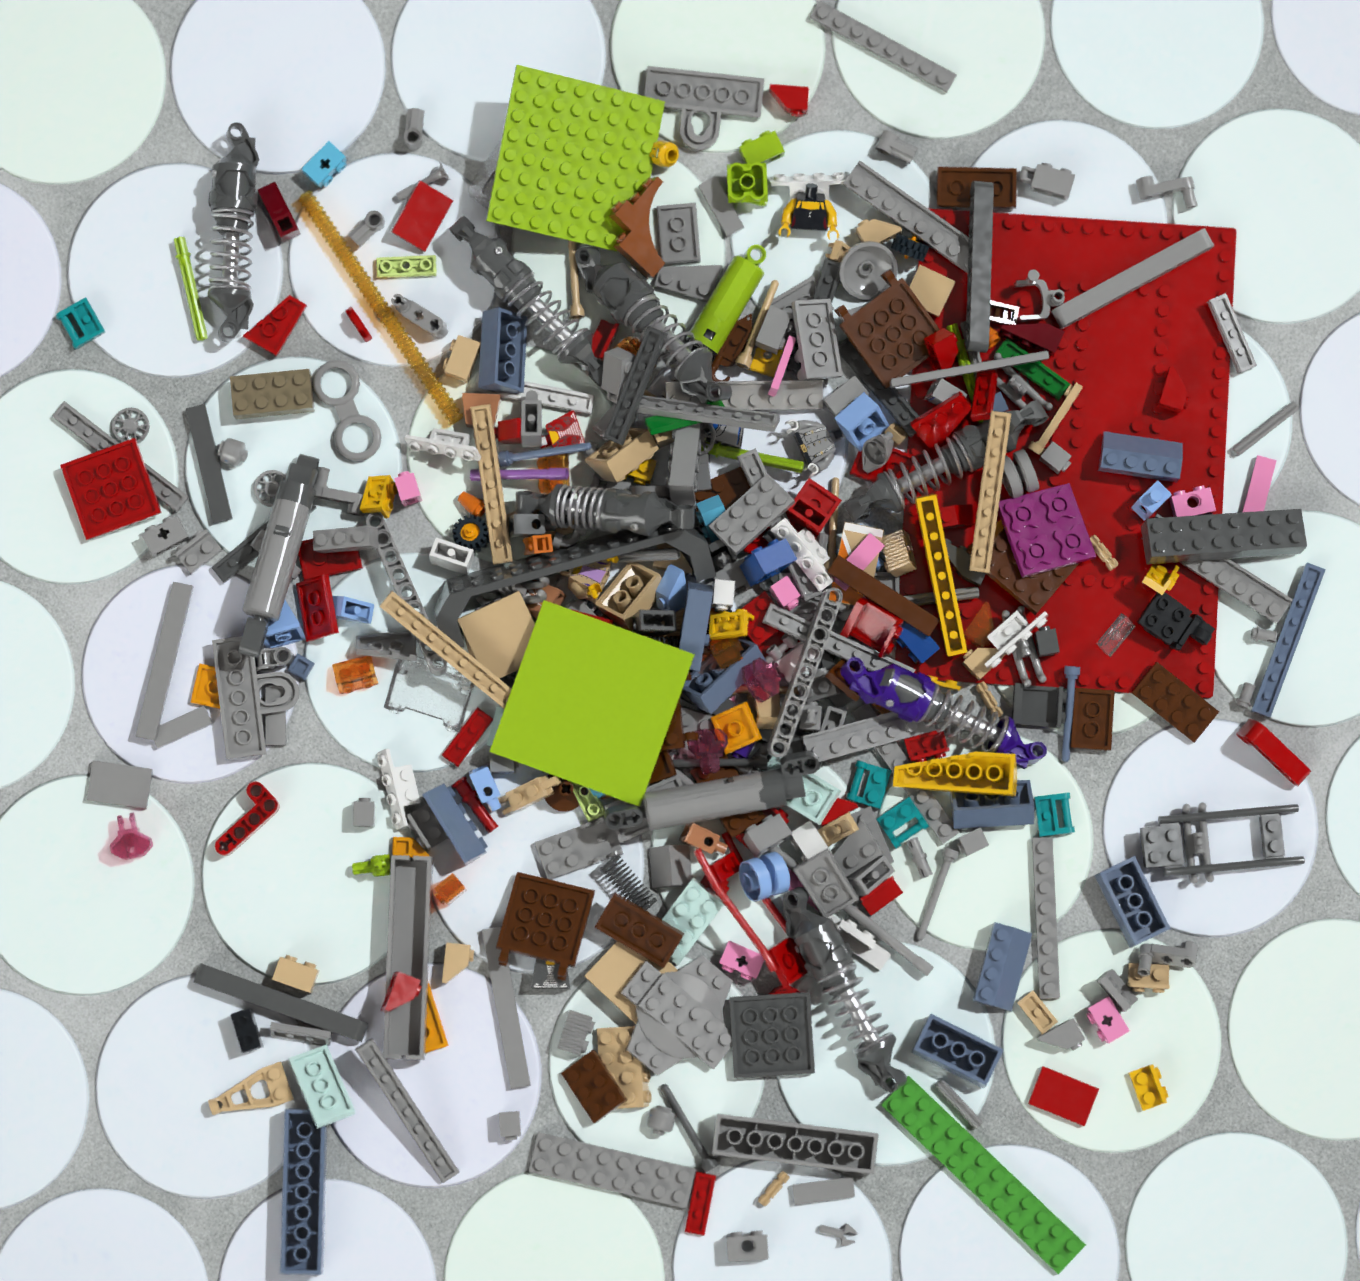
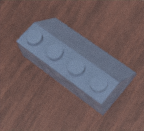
M500 307L482 312L478 388L491 392L524 393L527 326H525V323L528 319L527 316H516L515 312Z
M1103 432L1098 471L1178 482L1183 460V443Z
M742 637L727 638L701 663L700 671L694 670L691 673L692 680L685 681L682 692L699 709L712 714L753 673L760 669L766 662V659L757 644Z
M1017 780L1016 797L950 792L954 829L1034 824V800L1030 780Z
M442 784L422 794L466 865L487 853L485 850L488 847L482 837L478 838L475 834L477 828L473 821H467L464 814L467 812L461 803L457 804L454 800V797L457 795L451 786L446 787L445 784Z
M997 922L993 923L972 1001L1012 1012L1032 933Z

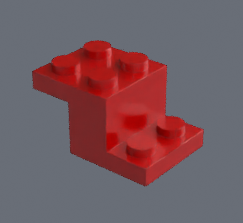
M808 478L795 497V503L785 513L797 533L806 527L816 539L842 500Z
M766 591L741 608L754 616L753 621H748L746 637L749 641L757 644L764 658L768 656L766 650L771 645L775 644L779 647L783 643L781 637L785 634L762 623L769 604L775 605Z

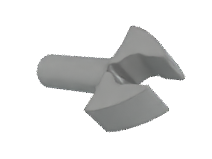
M845 1224V1228L841 1230L825 1225L819 1226L820 1233L839 1237L841 1246L851 1245L856 1242L848 1240L843 1236V1234L848 1232L857 1234L848 1224Z

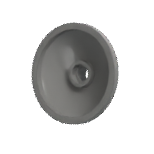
M866 241L856 244L845 253L839 266L841 284L849 294L856 298L864 300L874 299L890 287L880 275L891 270L895 278L897 277V261L891 250L881 243ZM864 264H868L866 269H862Z

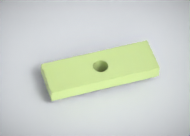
M436 255L376 258L377 278L437 276ZM409 264L410 267L408 269H404L403 265Z
M570 782L574 788L573 793L587 821L591 822L603 816L605 809L600 799L594 796L589 788H587L588 793L582 795L581 789L584 786Z

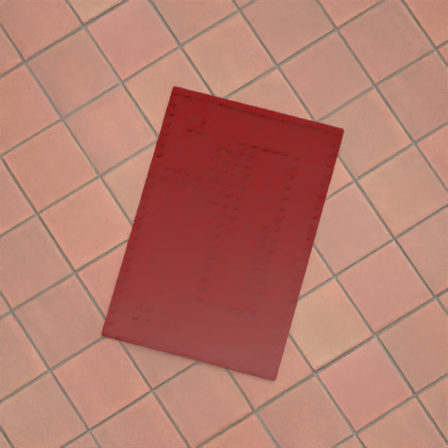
M928 208L969 237L970 211ZM993 212L990 300L1019 307L1016 325L1047 323L1065 331L1054 356L1049 355V359L1040 362L1074 386L1078 383L1083 386L1081 392L1044 447L1046 450L1052 442H1055L1071 455L1069 460L1071 464L1065 472L1061 470L1056 474L1039 460L1041 456L1030 450L1028 446L1031 441L1037 442L1040 440L1065 401L1066 396L1063 395L1058 401L1019 373L1025 381L1028 379L1029 385L1046 402L1051 403L1053 408L1050 411L1045 410L1049 418L1044 423L1038 426L1025 425L1019 433L1016 449L1006 453V455L1013 461L1012 456L1014 452L1021 449L1026 451L1039 482V490L1034 492L1070 483L1082 519L1091 525L1090 528L1085 524L1088 535L1091 534V537L1096 535L1100 539L1099 542L1103 543L1112 554L1111 557L1115 558L1118 562L1116 568L1109 570L1106 563L1096 554L1094 559L1080 562L1036 615L1025 607V614L1029 624L1043 612L1048 614L1046 618L1048 621L1042 627L1050 626V629H1056L1060 650L1056 655L1039 657L1043 673L1047 678L1043 683L1039 682L1036 677L1030 656L1022 658L1032 686H1061L1063 689H1067L1068 678L1064 674V666L1081 667L1080 675H1078V679L1075 681V688L1131 693L1155 662H1158L1200 697L1211 698L1213 696L1219 588L1179 562L1156 564L1165 567L1170 574L1176 565L1180 567L1177 571L1179 577L1170 591L1166 590L1165 592L1191 610V614L1201 616L1215 630L1211 634L1212 638L1207 645H1202L1189 636L1180 651L1170 648V645H1166L1161 639L1155 638L1143 629L1144 627L1137 623V620L1157 591L1142 582L1153 564H1146L1144 545L1141 539V525L1144 523V520L1131 507L1157 480L1098 471L1103 432L1183 443V460L1179 481H1158L1172 496H1174L1173 493L1185 490V493L1193 492V488L1199 486L1211 488L1216 511L1213 514L1223 513L1230 355L1207 301L1226 293L1233 308L1237 235L1235 228ZM1205 228L1214 244V247L1063 329L1059 327L1051 312L1057 307L1050 308L1049 316L1045 320L1018 322L1020 315H1040L1042 311V298L1037 286L1014 288V283L1017 280H1025L1030 270L1034 269L1039 272L1038 280L1042 279L1046 282L1048 291L1062 290L1065 293L1064 304ZM929 246L924 262L918 260V267L922 265L956 281L939 318L931 314L929 315L939 329L945 328L947 330V326L957 323L963 340L960 324L966 321L968 273ZM992 308L991 316H994L995 308ZM1000 309L999 318H1002L1003 309ZM1009 310L1006 320H1010L1011 311ZM990 323V327L999 333L1000 340L994 347L988 348L987 353L979 352L982 362L994 360V354L1006 338L1002 336L1003 333L999 332L1001 324ZM1014 338L1011 340L1029 354L1038 352V349L1034 347L1026 348L1022 346L1020 341ZM930 357L912 369V375L934 371ZM955 358L951 368L959 367L957 358ZM1170 366L1176 368L1188 390L1186 397L1190 398L1187 408H1183L1181 413L1157 407ZM1001 368L993 369L997 371L998 377L1007 385L1009 381L1008 375ZM962 375L944 378V380L967 394L966 399L971 403ZM933 381L911 384L910 406L919 416L936 406L924 399ZM997 386L995 394L1001 391ZM1001 391L1009 408L1008 411L1021 410ZM1027 393L1021 398L1026 404L1034 401ZM971 411L948 438L951 439L955 432L966 425H978V421H972L970 417ZM917 433L911 438L908 436L907 453L919 457L920 466L927 464L923 450L927 451L932 460L939 457L937 451L933 454ZM945 440L941 446L947 444V441ZM983 467L976 471L974 470V472L963 471L961 479L950 473V485L944 483L937 476L940 489L935 491L926 482L928 495L936 494L939 508L972 504L976 520ZM946 472L942 473V475L947 479ZM934 478L931 479V482L936 486ZM1003 482L999 501L1011 498ZM921 484L919 487L924 492L923 486ZM1023 487V495L1029 494ZM914 488L916 497H921L922 495ZM911 491L907 492L913 499ZM904 495L903 530L909 534L917 569L900 576L899 594L908 596L933 592L916 503H911ZM1189 498L1187 500V504L1190 507H1197L1195 499ZM1169 499L1148 519L1155 518L1157 514L1164 518L1173 517ZM997 514V522H998V521L1001 520L999 514ZM975 524L943 530L944 537L952 541L951 545L959 547L961 545L969 548L973 543ZM950 564L955 589L978 587L961 579ZM986 574L980 587H978V598L957 601L967 652L970 649L975 651L977 648H996L987 636L1003 623L1002 612L1007 610L1011 616L1017 611L1019 606H1023ZM936 604L919 606L938 618ZM939 622L930 637L940 649L921 665L919 662L915 664L908 656L910 653L906 647L902 649L896 642V661L916 669L914 673L921 672L925 675L937 677V681L952 680L965 683H981L984 681L986 684L1014 686L1015 683H1022L1012 653L1006 654L995 668H992L978 681L962 665L965 661L963 656L966 653L953 656L946 655ZM1037 626L1031 631L1035 647L1034 633L1038 631Z

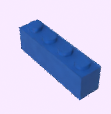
M905 622L901 626L903 628L901 635L898 639H895L902 649L904 647L910 652L908 656L915 664L919 662L921 665L940 649L930 636L927 637Z

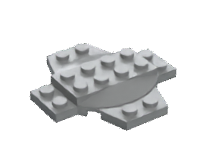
M703 955L697 957L677 972L661 973L649 962L645 961L620 992L635 1005V1013H637L638 1019L626 1050L657 1076L684 1058L698 1057L714 1070L732 1047L731 1031L725 1027L722 1009L733 981Z

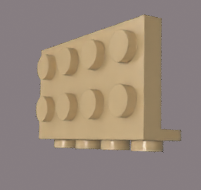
M634 1026L597 1028L598 1055L627 1098V1101L617 1109L649 1107V1103L652 1100L651 1091L648 1088V1082L651 1079L650 1071L626 1050Z

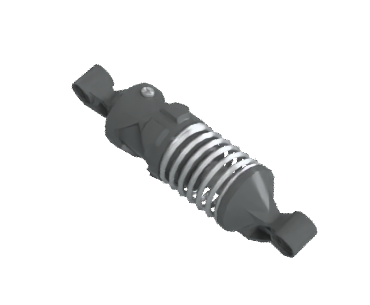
M557 484L546 495L532 491H518L515 493L517 514H532L534 510L539 509L556 528H568L570 526L572 529L578 527L580 530L584 527L586 530L591 528L593 531L599 529L600 531L618 533L619 530L623 529L651 536L663 523L672 521L680 529L694 527V506H677L667 499L659 498L655 492L645 491L641 495L632 494L627 489L606 488L604 490L603 488L597 489L596 487L590 489L588 486L583 488L582 486L576 487L571 485L569 487L567 484ZM573 517H574V520H575V524H574V525H572Z

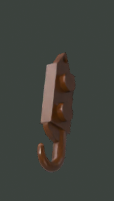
M751 313L737 320L722 348L713 360V381L730 380L729 376L724 380H719L716 378L715 373L720 365L731 367L735 364L737 356L742 352L753 329Z

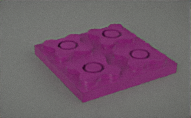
M1070 483L1025 494L1015 499L1010 498L999 501L998 514L1022 578L1084 562L1096 557Z

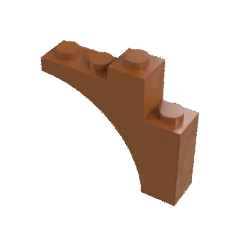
M658 176L646 179L642 184L643 189L639 193H634L629 201L616 202L611 208L612 213L609 215L625 231L616 238L617 243L613 247L646 279L653 278L665 264L654 247L649 227L651 204L658 188L663 183Z

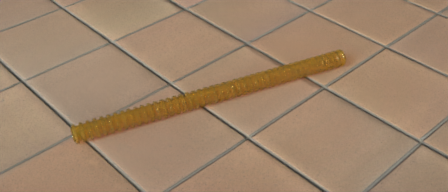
M313 191L303 193L299 197L298 202L302 203L301 206L305 208L304 211L309 213L308 217L312 218L311 221L316 223L315 227L319 228L318 231L322 233L321 236L326 238L325 242L329 243V248H332V252L336 253L335 257L339 258L338 261L340 263H343L342 267L346 268V273H349V277L353 278L352 282L356 283V288H359V292L363 293L362 297L366 298L367 303H370L369 307L373 308V313L377 314L376 317L378 319L380 318L379 322L384 324L383 328L387 329L386 332L388 334H391L390 338L394 339L393 342L397 344L396 347L401 349L400 353L404 354V359H407V363L411 364L410 368L414 369L415 374H418L417 378L421 379V384H424V388L428 389L427 393L432 395L431 399H434V403L439 405L438 409L442 410V415L445 414L444 418L449 420L448 424L453 425L460 421L464 414L460 413V408H456L457 404L453 403V398H450V394L446 393L447 389L442 387L443 383L439 382L440 379L435 377L436 373L432 372L433 369L429 367L430 364L425 362L426 358L422 357V352H419V348L415 347L416 343L412 342L411 337H408L409 333L405 332V327H402V323L398 322L399 318L395 317V312L391 311L392 308L390 306L388 307V302L384 301V296L381 297L382 293L377 291L378 287L374 286L375 283L371 281L372 278L367 276L368 273L364 271L365 268L360 266L361 262L357 261V256H354V252L350 251L351 247L347 246V241H343L344 237L340 236V231H337V227L333 226L334 222L330 221V216H327V212L323 211L324 207L320 206L319 201H316L317 197L313 196Z

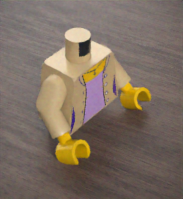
M615 556L561 571L560 575L569 578L568 589L577 599H587L596 603L610 577L611 561L616 564L619 558Z

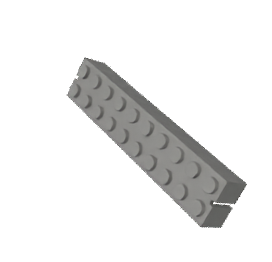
M391 855L385 996L393 973L398 971L420 979L419 985H421V990L418 997L385 1012L383 1055L386 1059H403V1055H405L407 1060H425L433 874L432 856H413L414 861H411L410 856Z

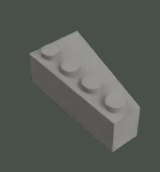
M702 423L672 430V438L675 441L670 445V455L673 456L672 460L668 461L670 476L666 477V488H669L671 502L677 506L692 505L696 509L694 492L697 493L698 489L697 473H699Z

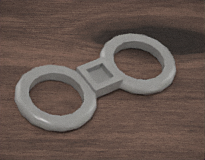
M340 360L328 361L321 365L314 374V393L320 401L326 405L334 406L341 422L336 428L334 440L339 453L348 460H367L380 447L382 439L380 428L368 416L359 415L353 399L359 391L360 381L354 367ZM331 369H343L351 377V389L341 398H331L322 391V377ZM362 423L372 430L373 442L366 451L354 453L344 446L342 440L343 432L351 424Z

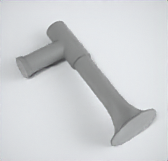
M440 162L439 168L421 181L429 185L438 179L448 178L450 180ZM417 183L396 193L398 199L402 201L406 198L408 201Z

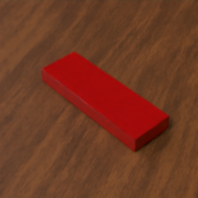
M996 370L977 372L970 416L972 421L990 419L998 378Z
M477 707L442 756L459 767L492 723L493 718Z
M696 1171L685 1232L705 1236L716 1175Z

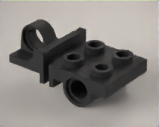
M1156 592L1137 620V623L1143 626L1146 632L1155 638L1161 639L1166 645H1170V648L1176 651H1180L1189 636L1200 644L1207 645L1212 638L1211 634L1215 630L1201 616L1191 614V610L1166 592L1163 595Z

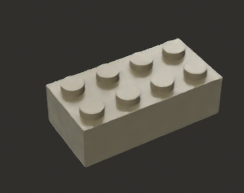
M310 369L230 376L233 416L236 420L315 412Z

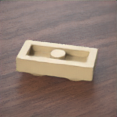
M848 812L819 828L817 831L829 847L856 832L859 828Z
M1033 990L1017 1002L1042 1035L1058 1023L1057 1019Z

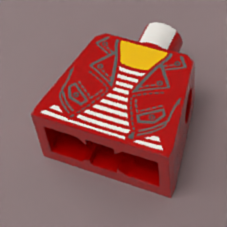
M574 410L545 425L548 434L542 436V447L540 449L551 445L552 447L585 443Z

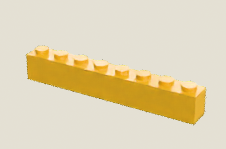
M936 494L916 497L915 503L938 618L940 619L939 623L945 653L947 656L967 653Z

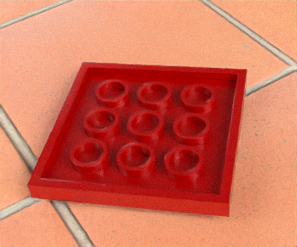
M136 438L60 465L86 540L162 513Z

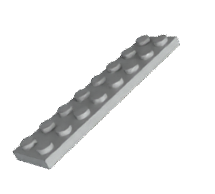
M540 1132L537 1134L529 1169L531 1173L682 1208H687L696 1168Z

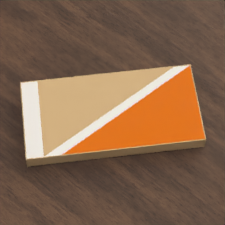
M845 522L838 555L847 559L869 533L882 543L884 530ZM879 553L863 570L872 577L875 576ZM832 582L831 588H838L843 594L841 603L855 606L856 602L863 597L862 594L851 587H848L845 591L837 583ZM831 591L829 595L830 601L836 600V594Z

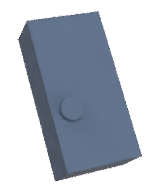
M693 582L688 584L678 648L695 654L690 670L700 671L704 646H708L710 634L706 633L713 597V586Z
M1135 856L1094 875L1130 948L1171 929Z
M930 1014L911 1053L984 1089L1004 1049L938 1016Z

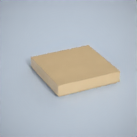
M919 265L909 287L926 311L939 318L956 281Z

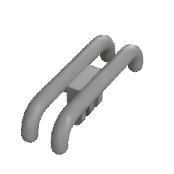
M995 353L994 360L1003 358L1000 353ZM1011 367L1001 368L1011 379L1006 385L998 377L996 386L1020 409L1027 405L1021 399L1027 393L1034 401L1039 400L1044 410H1052L1053 405L1046 402Z
M543 576L539 578V581L522 582L489 592H501L508 596L519 590L525 604L540 603L547 599V594L539 588L547 587L549 585V578ZM539 589L537 595L526 596L527 590ZM481 595L476 598V601L481 605L495 600L487 599Z
M1019 606L1017 611L1027 621L1025 607ZM1007 610L1002 612L1003 622L1010 617V613ZM1031 635L1024 642L1020 640L1016 644L1017 648L1012 652L1021 682L1025 687H1029L1031 681L1028 678L1022 658L1030 656L1039 682L1043 683L1047 679L1043 673Z
M1201 802L1199 804L1198 813L1206 812V803ZM1189 804L1183 805L1182 814H1190L1191 807ZM1207 820L1199 821L1200 832L1193 834L1191 822H1183L1187 866H1195L1194 854L1201 853L1203 865L1211 864ZM1212 872L1204 873L1207 882L1211 883L1214 881ZM1188 874L1190 882L1196 884L1198 882L1197 875Z

